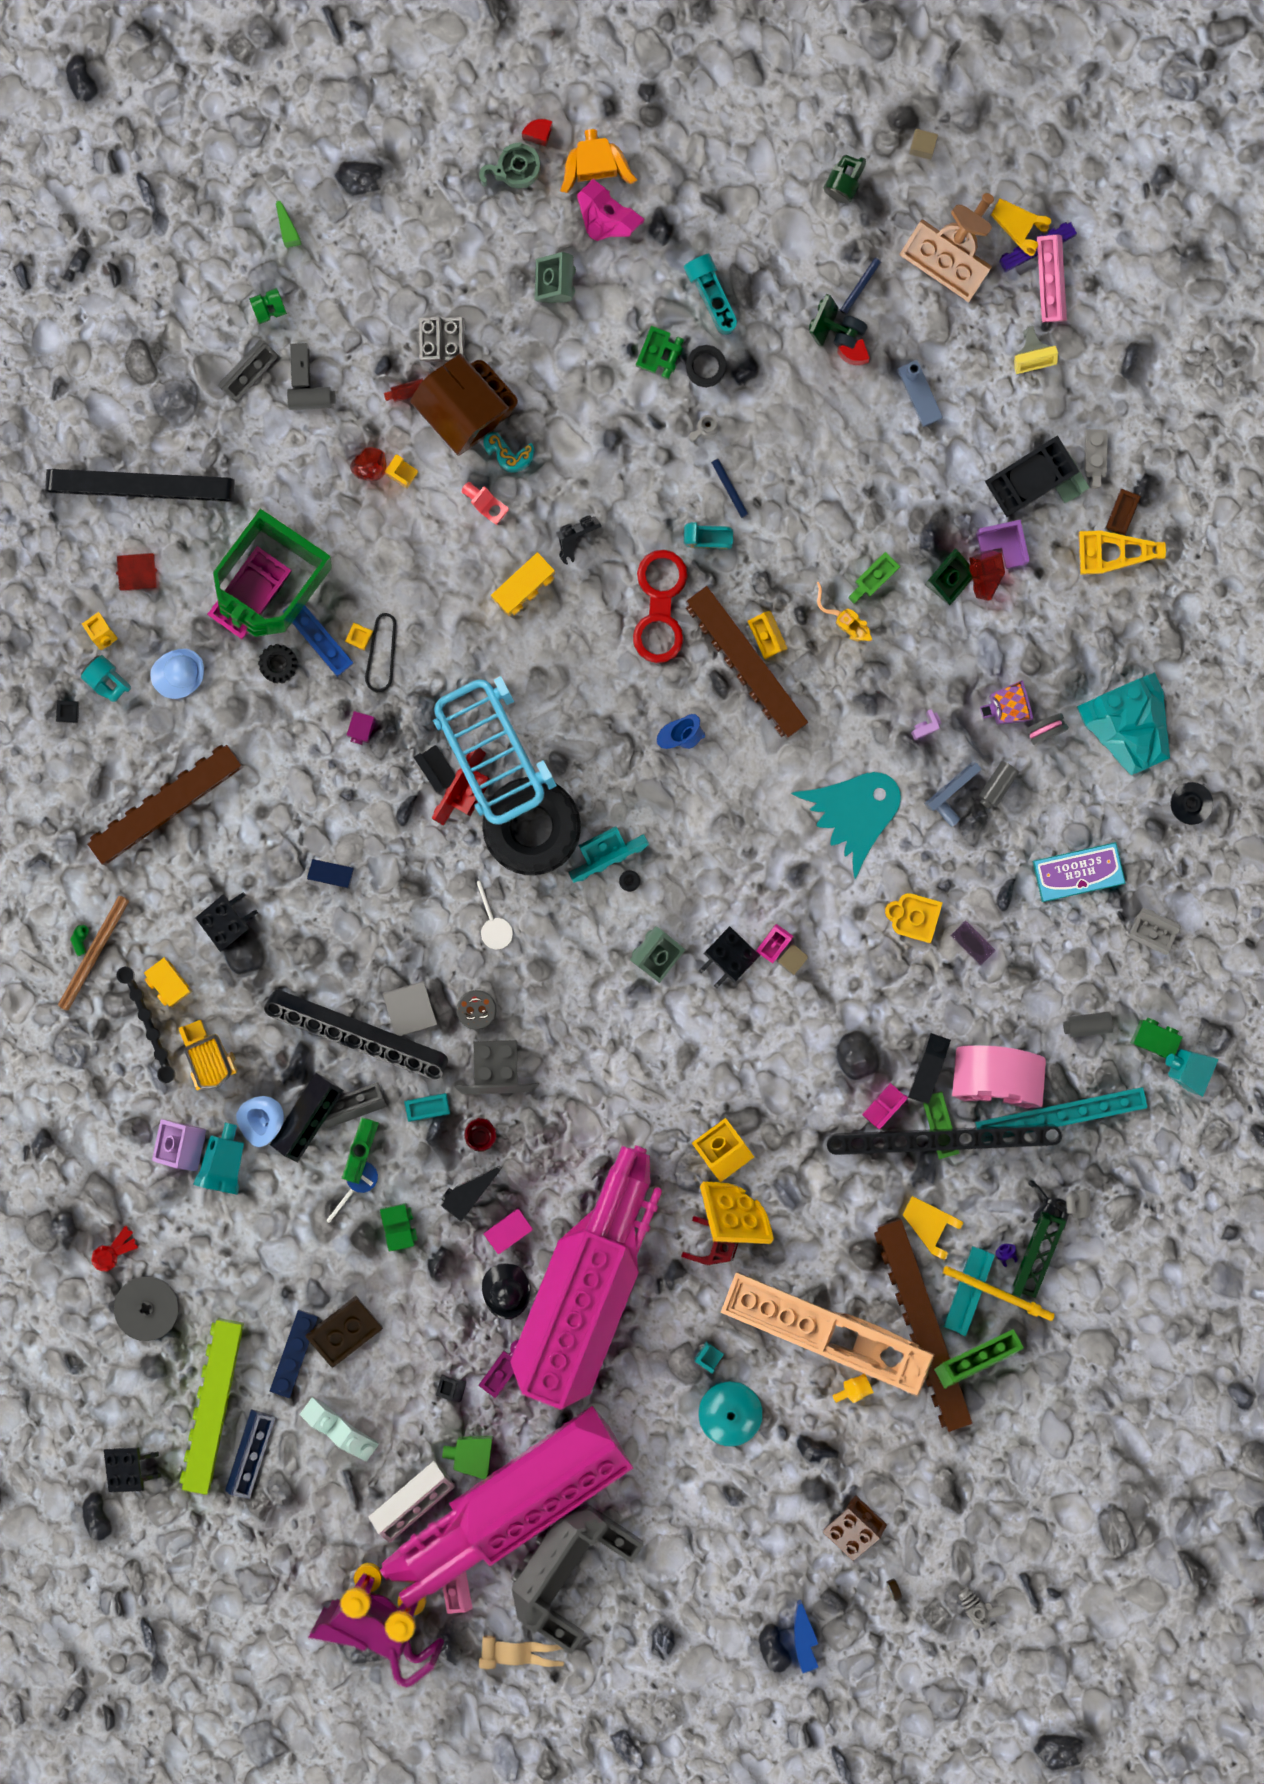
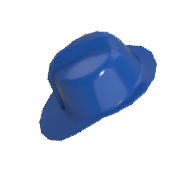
M690 714L665 725L657 735L658 746L663 749L677 746L685 749L693 748L701 739L705 738V732L700 726V718L696 714Z

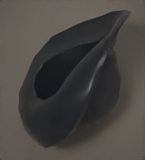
M499 1264L490 1268L485 1273L482 1280V1294L487 1308L495 1316L509 1320L516 1318L527 1308L530 1300V1285L525 1272L520 1267L514 1264Z

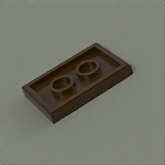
M355 1296L305 1336L330 1367L334 1368L380 1332L383 1327L361 1300Z

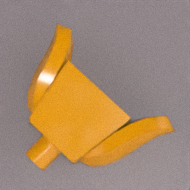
M588 129L584 132L586 141H579L577 147L572 149L567 157L564 180L560 192L569 193L575 184L576 178L578 182L592 179L617 177V172L629 184L636 182L637 178L631 172L620 148L614 143H609L607 138L598 139L596 129Z

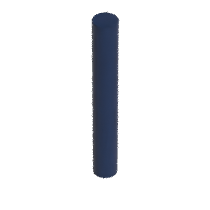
M873 259L839 310L844 315H847L881 264L879 259Z
M719 458L715 459L711 463L740 517L747 516L748 512Z

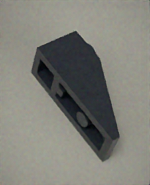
M930 1033L926 1038L908 1098L929 1104L951 1042L950 1039Z

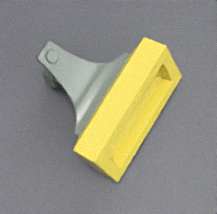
M1027 326L1026 330L1023 331V336L1026 340L1025 345L1014 358L1016 374L1056 365L1058 361L1056 346L1041 343L1036 336L1034 326Z

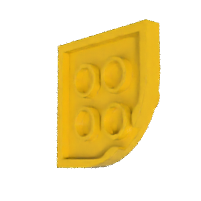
M702 1182L700 1189L713 1241L772 1243L774 1237L768 1215L757 1199L754 1201L745 1194L746 1190L733 1184Z

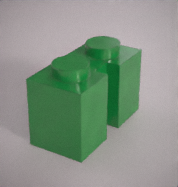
M1147 1018L1146 1021L1140 1020L1130 1042L1131 1044L1165 1059L1169 1054H1176L1183 1038L1178 1035V1030L1169 1026L1166 1029L1158 1026L1159 1022L1151 1018Z
M407 1203L381 1208L380 1213L388 1251L415 1246L418 1236L416 1228L411 1227L410 1220L414 1219L412 1208L407 1207Z

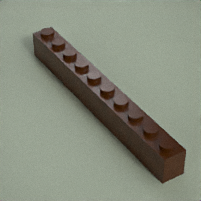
M898 1218L875 1226L877 1232H874L878 1245L882 1244L884 1250L881 1253L885 1265L889 1264L891 1270L888 1273L892 1285L896 1284L898 1293H895L899 1306L903 1305L906 1312L902 1314L906 1326L910 1325L912 1333L909 1334L911 1342L918 1344V1348L934 1354L925 1377L927 1387H932L934 1394L930 1396L934 1407H939L941 1415H938L942 1428L946 1427V1430L950 1432L973 1424L959 1382L944 1389L934 1370L942 1363L950 1360L902 1219Z

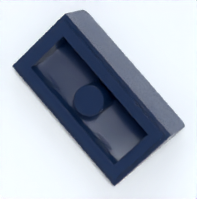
M312 859L307 880L350 889L354 868Z

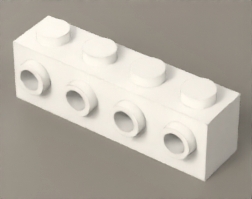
M433 1461L382 1506L377 1508L369 1516V1519L378 1534L390 1543L455 1488V1485L446 1471Z

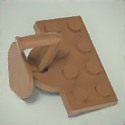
M984 193L981 202L974 212L966 206L956 205L951 214L957 223L947 224L940 231L922 219L899 255L967 302H970L992 268L991 265L976 256L975 253L978 248L976 235L987 236L992 229L990 223L983 219L982 216L989 205L994 202V197L989 193Z

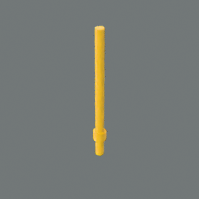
M945 1266L943 1269V1274L1020 1307L1032 1316H1040L1049 1321L1054 1319V1313L1043 1309L1041 1305L1035 1302H1027L949 1266Z

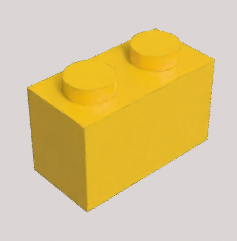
M163 957L144 972L146 976L145 982L151 989L155 987L159 992L157 997L164 1006L168 1004L169 1007H173L193 992L167 957Z

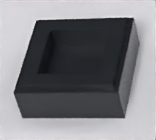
M57 700L56 722L78 723L79 702Z

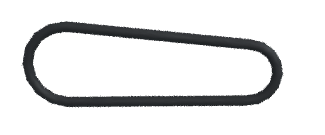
M382 613L376 618L365 674L367 686L376 692L388 689L393 678L396 620L389 613ZM383 616H388L393 621L389 682L385 687L376 689L370 685L368 675L379 619Z

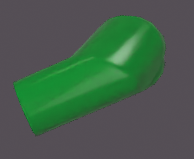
M78 925L70 939L77 957L87 953L83 944L89 933V928L86 925Z

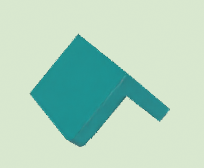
M706 1341L694 1360L713 1374L714 1368L724 1353Z

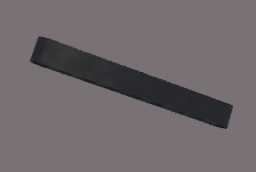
M46 469L45 491L62 494L231 502L234 501L235 479L227 477Z
M281 990L273 991L264 1006L265 1013L274 1019L430 1079L437 1080L441 1078L448 1064L447 1056L440 1051Z

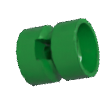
M277 288L267 291L265 296L259 294L249 298L259 324L270 321L271 316L278 318L287 314Z

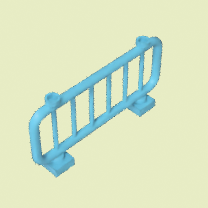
M500 676L494 679L497 686L494 689L488 681L478 679L443 696L435 704L434 711L437 718L433 720L438 731L443 730L478 801L474 805L480 816L484 815L493 824L505 823L538 806L544 798L542 784L546 783L549 790L557 786L544 760L536 764L539 772L535 773L499 701L504 699L506 705L514 702L504 680ZM477 688L485 690L488 697L446 718L443 712V707L446 704ZM490 700L496 714L454 735L448 723L449 721ZM497 717L499 718L504 731L462 751L456 738ZM507 734L513 746L512 748L473 768L470 767L465 757L466 754ZM513 751L516 752L521 762L520 765L481 785L478 784L473 772ZM524 768L530 780L529 782L487 802L481 789ZM531 785L536 792L533 799L500 816L493 814L490 806Z

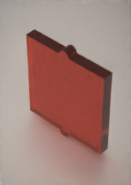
M154 553L117 556L118 571L116 575L119 580V591L157 588L156 573L158 570L155 568Z

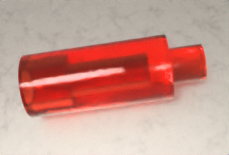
M423 378L390 387L391 391L384 393L385 400L394 399V402L412 398Z

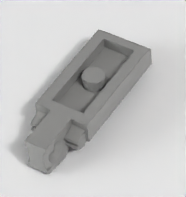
M1086 429L1084 473H1086V477H1091V489H1099L1101 487V477L1105 478L1107 472V430Z

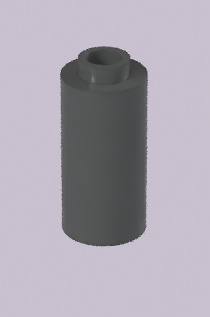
M331 387L287 389L288 409L332 408V404H336L335 391H331Z
M1001 761L979 794L980 803L988 809H991V807L996 808L1019 774V771L1010 764Z
M1109 1011L1067 1017L1066 1021L1063 1022L1064 1033L1068 1034L1069 1038L1112 1033L1113 1022L1111 1013Z

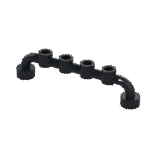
M121 967L117 971L116 977L120 983L128 985L130 999L135 1002L138 1009V1018L143 1021L146 1028V1038L151 1041L155 1050L154 1057L160 1062L161 1068L157 1072V1077L163 1083L172 1082L176 1073L168 1062V1051L162 1047L159 1040L160 1031L154 1028L152 1023V1012L146 1008L143 1001L144 992L138 989L133 969Z

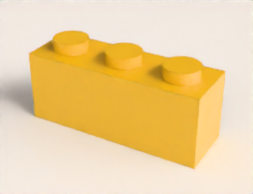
M537 552L491 594V598L508 616L511 614L515 616L523 609L522 604L527 599L531 601L539 594L537 590L544 585L546 587L555 579L553 577L555 570Z

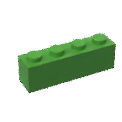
M1012 1329L942 1363L934 1370L945 1389L1015 1355L1024 1347L1015 1330Z

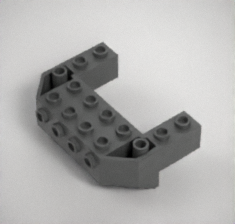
M591 1505L573 1509L551 1524L545 1534L541 1532L535 1541L537 1547L533 1552L530 1550L523 1560L525 1565L522 1570L518 1568L511 1578L514 1581L511 1589L517 1619L533 1633L539 1632L570 1654L574 1652L582 1640L584 1631L550 1609V1604L589 1545L593 1546L596 1541H599L630 1563L634 1561L644 1545L643 1540Z

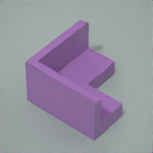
M1021 520L983 527L977 530L976 535L980 553L1001 549L1006 569L1028 564L1029 556Z

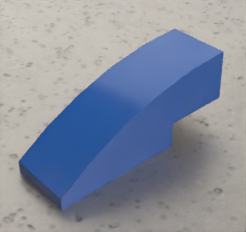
M799 1600L797 1601L794 1615V1643L797 1658L804 1674L819 1668L811 1648L818 1644V1640L803 1603Z

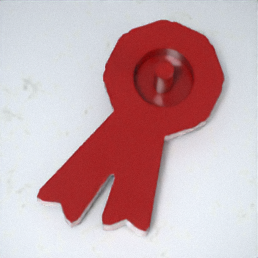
M124 1226L110 1246L101 1245L96 1248L91 1257L93 1266L99 1271L108 1272L116 1266L119 1255L137 1249L138 1246L135 1244V1238L124 1243L133 1234V1231L128 1230V1227Z

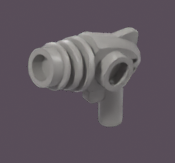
M968 1587L958 1593L959 1600L962 1601L963 1608L966 1609L965 1612L972 1620L975 1629L986 1628L990 1625V1618L1006 1614L1004 1605L992 1608L989 1602L984 1604Z

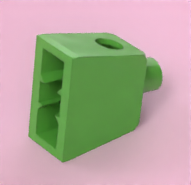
M493 1436L458 1437L456 1447L444 1445L442 1458L455 1460L453 1469L455 1471L485 1479L488 1477Z

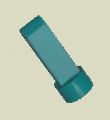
M710 253L704 254L691 260L683 268L690 283L696 284L718 332L722 335H729L734 331L737 319L715 274L717 268ZM713 282L712 286L704 289V286ZM720 300L723 308L715 309L712 306V301ZM724 318L726 322H731L729 328L726 325L722 326Z

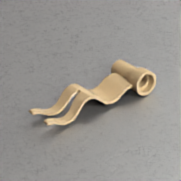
M483 1636L479 1668L495 1669L496 1663L506 1665L536 1664L545 1667L564 1666L563 1661L548 1660L531 1654V1652H552L563 1648L557 1644L547 1645L537 1642L495 1641V1636Z

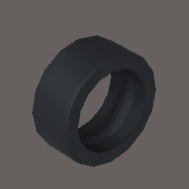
M711 345L698 346L687 357V376L697 386L706 388L715 386L724 377L726 360L718 348ZM703 354L714 356L719 365L717 373L707 379L698 376L693 367L696 358Z

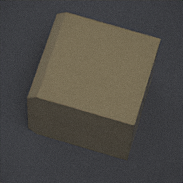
M915 129L909 154L931 160L938 134Z
M790 945L777 962L792 975H795L808 959V956L797 946Z

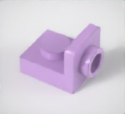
M932 709L928 710L926 715L930 723L927 724L924 721L914 726L915 730L912 731L914 740L940 729L941 721L937 712L933 713Z

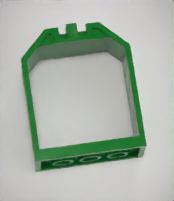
M260 508L213 571L220 614L228 619L231 617L232 624L237 628L244 624L248 627L246 631L254 637L286 632L332 569L331 556ZM260 531L316 568L283 615L265 619L220 588L221 583Z

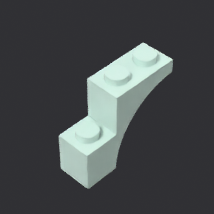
M313 1397L299 1414L312 1428L326 1434L340 1449L366 1462L379 1445L374 1439L342 1419L325 1403Z

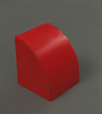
M547 119L531 121L523 129L522 139L547 147L553 129V122Z
M863 339L857 340L854 348L842 345L837 350L839 356L851 365H864L870 359Z

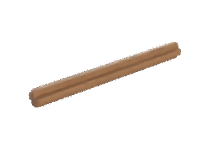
M118 896L59 1001L58 1006L64 1010L70 1009L129 903L127 898Z

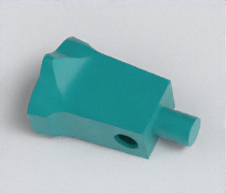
M225 1122L221 1138L210 1136L201 1169L193 1185L238 1195V1175L244 1143L234 1141L237 1125Z

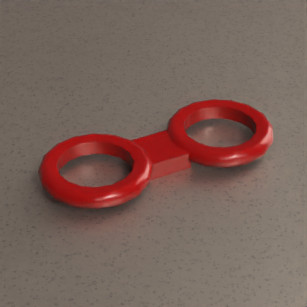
M656 550L646 555L638 567V583L643 592L650 596L649 615L642 618L636 625L633 642L638 654L645 660L653 663H663L673 659L681 650L683 644L682 629L679 623L670 616L671 598L678 595L685 587L688 575L687 567L681 557L668 550ZM664 558L676 565L679 571V578L673 588L659 591L648 584L646 570L651 562ZM653 622L666 623L674 632V645L664 654L650 653L642 644V632L647 625Z

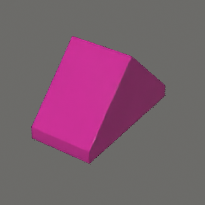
M775 924L756 952L773 964L794 936Z

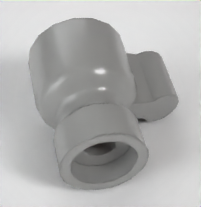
M711 415L703 416L697 424V430L690 433L689 440L696 442L699 437L703 439L713 438L718 432L716 419Z

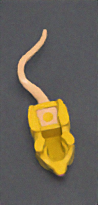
M817 582L819 587L817 605L820 610L827 614L836 615L837 626L849 634L851 640L872 641L867 622L858 618L859 616L856 612L848 608L842 612L835 609H825L821 605L822 588L820 583Z

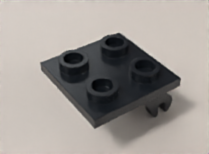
M585 516L579 520L580 523L573 526L572 524H566L560 527V531L556 532L561 548L559 557L564 564L568 565L567 557L572 562L575 560L574 554L577 537L602 527L595 516Z
M244 892L230 901L224 894L221 895L195 917L220 952L246 932L249 928L245 923L259 913L257 910H254L240 919L231 907L246 896Z
M729 926L703 953L709 960L702 966L699 972L702 974L712 962L721 968L725 974L714 985L717 989L727 978L735 983L760 955Z
M139 1447L104 1449L108 1492L144 1491V1481L161 1478V1473L141 1476L140 1460L158 1457L159 1451L140 1454Z

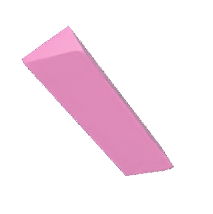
M1062 235L1037 237L1042 323L1067 321Z
M465 1571L443 1586L447 1614L465 1613L472 1610Z

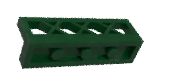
M1041 1211L1011 1287L1012 1295L1021 1297V1294H1025L1033 1298L1037 1297L1066 1224L1065 1219ZM1050 1221L1059 1223L1057 1231L1049 1234L1047 1229ZM1048 1239L1051 1247L1049 1250L1041 1253L1039 1249L1042 1241ZM1040 1258L1043 1267L1033 1272L1032 1266L1034 1261ZM1032 1277L1036 1283L1033 1291L1024 1288L1027 1279Z

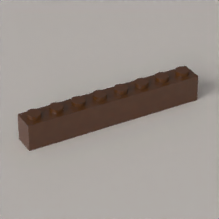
M708 586L686 601L687 607L685 609L692 618L696 616L700 624L698 626L704 635L709 634L713 639L711 644L717 652L722 651L725 655L724 662L730 669L734 668L738 673L736 678L741 685H747L751 690L749 695L755 703L759 702L764 709L761 711L768 720L772 719L776 724L774 729L781 738L785 736L788 739L808 724L807 719Z
M228 745L216 747L212 751L213 755L207 759L203 757L194 764L195 768L190 771L188 769L184 770L177 776L178 780L172 784L171 782L164 784L160 787L161 792L155 796L151 794L143 799L142 802L144 804L140 807H132L125 812L126 816L120 821L115 819L107 825L109 829L103 833L99 831L90 837L91 841L87 845L99 862L106 866L244 768Z

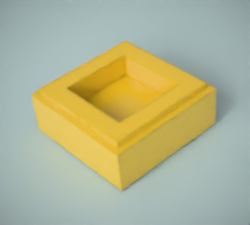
M353 622L345 642L365 651L373 631Z

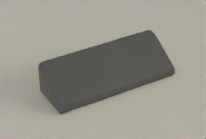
M260 339L218 386L237 402L279 355L265 341Z
M377 1082L341 1095L324 1121L326 1128L387 1107L379 1083Z

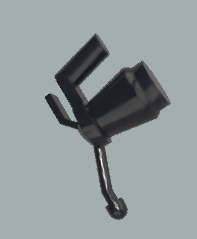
M1029 1180V1186L1035 1187L1044 1198V1203L1034 1213L1032 1222L1037 1224L1041 1211L1054 1215L1056 1209L1061 1211L1060 1218L1065 1219L1067 1223L1069 1216L1067 1209L1057 1203V1201L1066 1204V1201L1061 1198L1053 1199L1047 1197L1035 1181Z

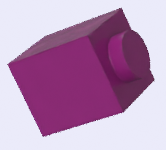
M354 711L346 735L351 738L350 742L363 745V742L369 743L376 720L375 717Z

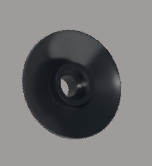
M1196 782L1184 783L1176 788L1171 796V811L1176 819L1184 824H1199L1205 821L1212 812V795L1202 784ZM1188 800H1192L1194 802V806L1192 808H1189L1187 806Z

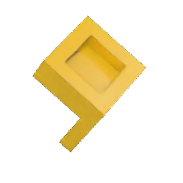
M396 454L385 470V474L408 489L418 474V470Z
M202 1020L178 1028L185 1046L208 1037Z

